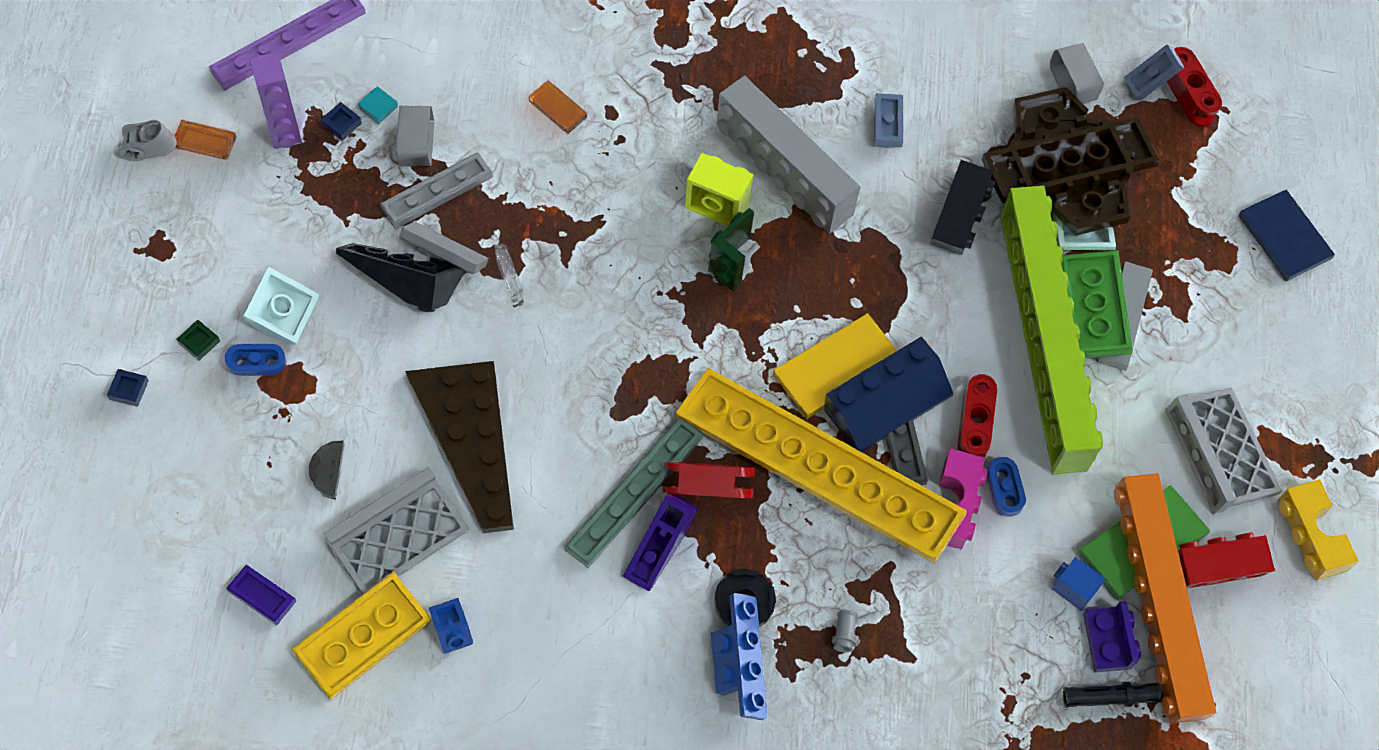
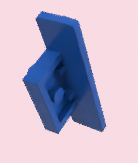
M734 593L729 596L732 625L711 633L716 694L728 695L738 691L740 716L764 720L767 719L768 715L757 600L752 596Z

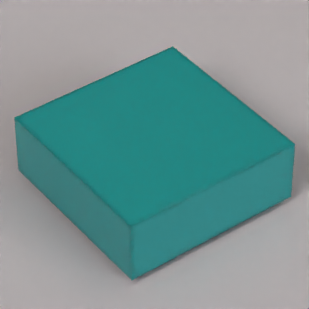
M377 86L358 103V107L371 119L380 124L398 107V103Z

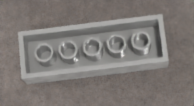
M745 75L719 94L717 126L720 132L726 136L728 135L742 153H747L754 160L757 168L762 172H766L780 190H785L792 197L795 205L800 209H804L819 228H824L830 234L854 215L860 185Z

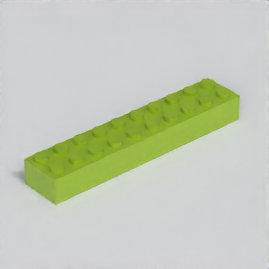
M1045 186L1011 188L1000 219L1052 475L1087 472L1093 461L1096 460L1100 449L1103 448V436L1101 431H1097L1095 423L1097 420V408L1095 404H1091L1089 395L1091 393V381L1088 376H1085L1084 372L1085 353L1079 348L1080 330L1078 324L1073 321L1074 302L1071 297H1068L1067 293L1068 275L1067 272L1062 270L1063 252L1061 246H1057V224L1055 221H1052L1050 214L1052 211V201L1050 196H1046Z

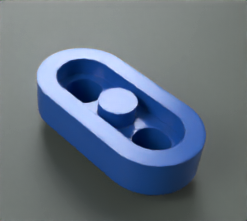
M236 344L227 350L225 363L228 370L234 375L272 376L283 371L286 366V357L283 349L276 344ZM240 360H246V363L243 365L237 364ZM269 360H276L273 365L267 364Z
M997 457L990 463L987 472L994 506L1004 516H1016L1022 511L1026 503L1018 466L1008 457ZM997 472H1003L1006 478L998 477ZM1004 500H1011L1013 502V506L1006 505L1004 503Z

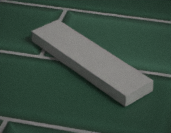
M477 152L380 203V207L394 229H397L493 178V173Z
M1125 261L1122 268V279L1133 347L1153 270ZM1131 354L1099 357L1098 363L1126 371Z

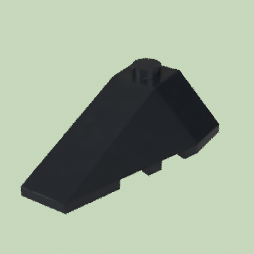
M355 243L336 248L337 255L404 302L418 306L417 309L423 312H434L435 309L447 305L465 273V270L446 260L432 257L430 262L414 260V254L388 255L387 249Z

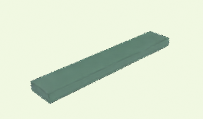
M679 418L565 545V551L589 568L674 472L673 469L664 468V462H683L703 439V434Z

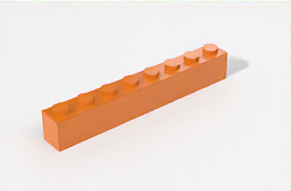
M1159 473L1123 477L1115 486L1114 500L1116 505L1120 506L1122 515L1120 526L1122 533L1127 537L1129 545L1127 557L1134 567V587L1136 592L1140 594L1142 601L1141 617L1143 622L1147 624L1149 631L1148 647L1150 652L1154 654L1156 661L1155 678L1162 687L1164 696L1162 699L1163 711L1169 717L1170 724L1206 720L1217 712Z

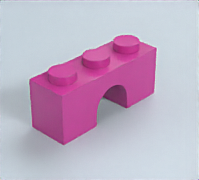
M951 448L944 462L939 487L955 492L959 498V503L956 505L967 510L966 516L947 544L949 547L962 550L966 540L972 541L976 524L971 523L972 514H977L979 511L982 496L977 495L978 487L984 486L988 469L983 468L985 457Z

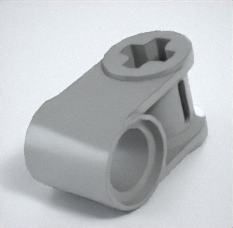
M158 120L127 124L122 127L124 140L123 145L119 148V155L129 161H140L146 158L165 156L175 149L177 139Z

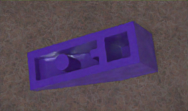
M676 494L666 495L623 577L645 590L651 591L688 532L700 508Z

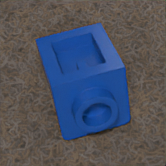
M459 598L429 607L443 653L446 654L473 644Z

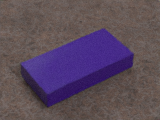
M247 564L226 588L230 594L276 626L297 602L293 596Z

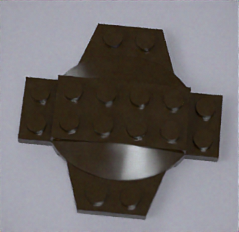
M1067 87L1015 98L1013 104L1015 139H1012L1009 147L986 152L982 156L985 168L993 171L991 180L996 181L994 188L1001 204L1006 202L1011 188L1045 186L1046 196H1050L1052 201V212L1075 236L1128 223L1130 208L1128 188L1125 186L1132 172L1157 167L1160 161L1139 118L1135 117L1114 123L1104 118L1101 122L1094 120L1087 114L1089 109Z

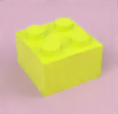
M701 153L687 178L685 208L723 225L730 226L733 217L739 212L744 213L750 204L754 174L749 173L742 167H735L725 163L716 156Z

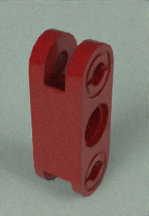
M1176 47L1174 50L1185 68L1166 82L1191 123L1197 127H1208L1212 125L1216 118V113L1221 109L1222 99L1192 50L1185 47ZM1197 112H1200L1201 114L1206 115V117H1204V118L1200 117V116L1197 114Z
M978 374L969 381L963 396L957 450L981 457H986L991 445L997 399V384L988 375ZM971 417H978L983 423H976Z
M664 462V468L679 471L678 485L663 486V493L753 498V488L735 487V476L755 477V467Z

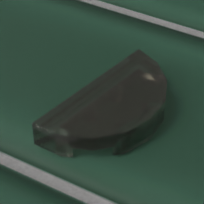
M344 440L331 441L321 446L313 454L309 463V477L315 489L322 496L336 500L345 446Z

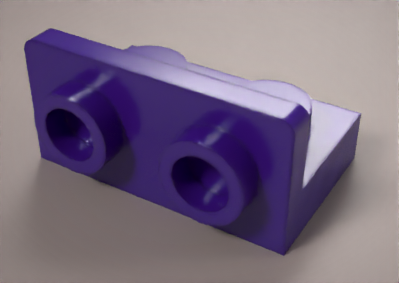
M1119 602L1116 607L1085 610L1083 616L1094 672L1131 670L1141 657V648L1138 640L1134 639L1132 629H1134L1135 620L1133 612L1131 610L1128 611L1127 602Z

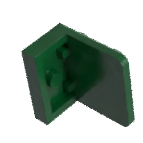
M750 208L744 213H737L731 220L730 226L724 231L719 230L710 241L711 251L709 254L708 271L714 275L719 284L729 287L733 292L742 282L746 256L738 249L751 236L754 211Z

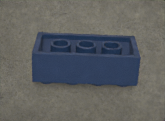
M921 336L828 392L825 397L824 411L850 445L863 452L886 438L888 433H894L895 429L903 424L907 425L911 419H917L951 398L954 393L940 358Z

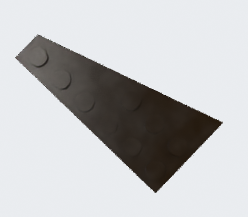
M494 361L405 371L406 377L410 385H412L459 485H461L483 534L514 530Z

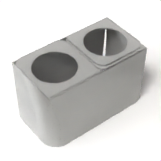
M1080 43L1054 50L1050 59V69L1059 88L1067 87L1083 104L1097 100L1103 89L1104 82L1085 44Z
M400 105L396 141V155L400 166H431L434 122H429L434 121L431 106Z

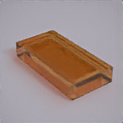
M549 80L529 95V102L567 134L587 119V112Z
M181 119L175 133L177 139L175 148L228 160L237 137L233 131Z

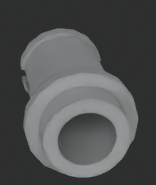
M841 610L837 614L836 635L832 637V643L834 644V649L839 652H851L857 644L854 635L858 615L853 611Z

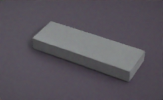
M412 222L402 227L399 235L402 239L471 274L485 268L489 259L417 222Z

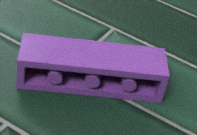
M278 51L249 58L274 149L288 148L294 144L302 143Z

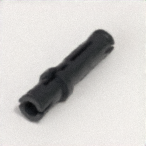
M1128 681L1122 682L1121 685L1063 688L1065 708L1114 704L1132 707L1133 704L1161 702V689L1158 682L1131 684Z

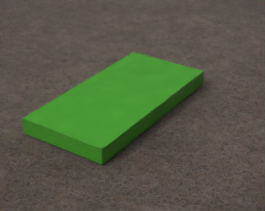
M1119 251L1063 255L1062 270L1067 272L1068 275L1067 293L1068 297H1071L1074 302V313L1072 316L1074 323H1077L1079 326L1080 338L1078 344L1080 350L1084 351L1085 358L1132 354L1133 347Z
M1171 485L1163 490L1177 550H1180V544L1192 541L1199 542L1210 533L1211 530ZM1120 521L1078 552L1089 567L1106 579L1104 585L1117 600L1135 588V571L1133 564L1129 562L1127 557L1129 545L1126 535L1122 533Z

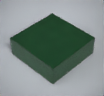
M199 320L193 323L176 339L178 344L198 361L220 342L219 337Z

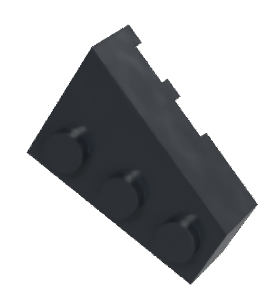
M964 160L960 161L930 244L963 255L965 248L971 249L976 233L971 232L975 222H981L986 207L981 206L984 196L990 197L996 182L991 180L992 170Z

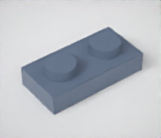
M1167 44L1127 74L1124 79L1136 99L1143 100L1185 67L1173 47Z
M876 93L874 99V146L902 147L903 95Z

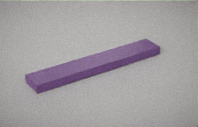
M330 0L210 65V72L225 91L253 76L249 58L278 51L280 60L366 14L365 8L359 0Z

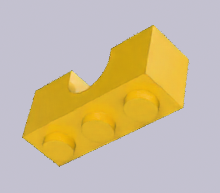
M1321 480L1287 488L1278 499L1279 510L1282 516L1287 518L1292 529V538L1300 546L1304 555L1305 566L1313 574L1315 581L1349 571L1359 560L1346 533L1339 536H1328L1318 528L1316 519L1323 517L1333 506Z

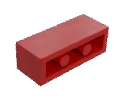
M1249 532L1236 535V540L1226 541L1225 537H1218L1207 540V545L1198 546L1197 541L1180 544L1178 554L1187 589L1262 577L1274 572L1275 567L1266 535L1254 537V533Z

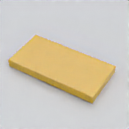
M867 313L774 369L773 376L804 417L808 419L824 409L825 397L828 392L895 353L897 350Z
M392 572L291 650L328 698L332 700L429 625L432 619L398 576Z

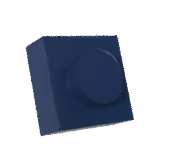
M342 102L338 103L321 119L322 126L341 141L362 124L361 117Z
M118 369L107 396L109 400L138 407L149 380L145 375Z

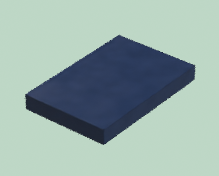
M1287 189L1241 210L1238 215L1286 281L1331 260L1335 256L1329 245Z

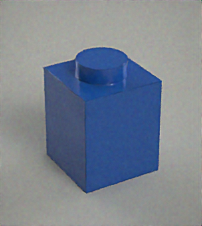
M1075 557L1069 565L1063 562L1055 572L1053 577L1057 581L1052 589L1082 611L1106 579Z

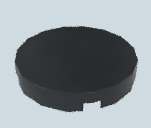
M749 569L735 570L727 574L717 585L714 597L716 613L722 622L728 626L732 625L729 596L734 593L756 598L759 627L766 624L773 615L776 603L775 590L772 584L759 572Z

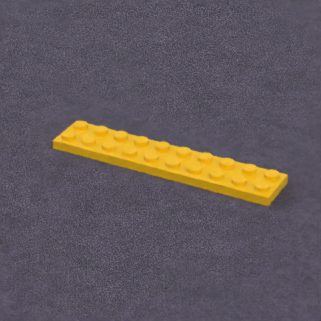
M710 368L706 369L676 411L677 419L681 418L700 432L934 564L966 516L967 510Z

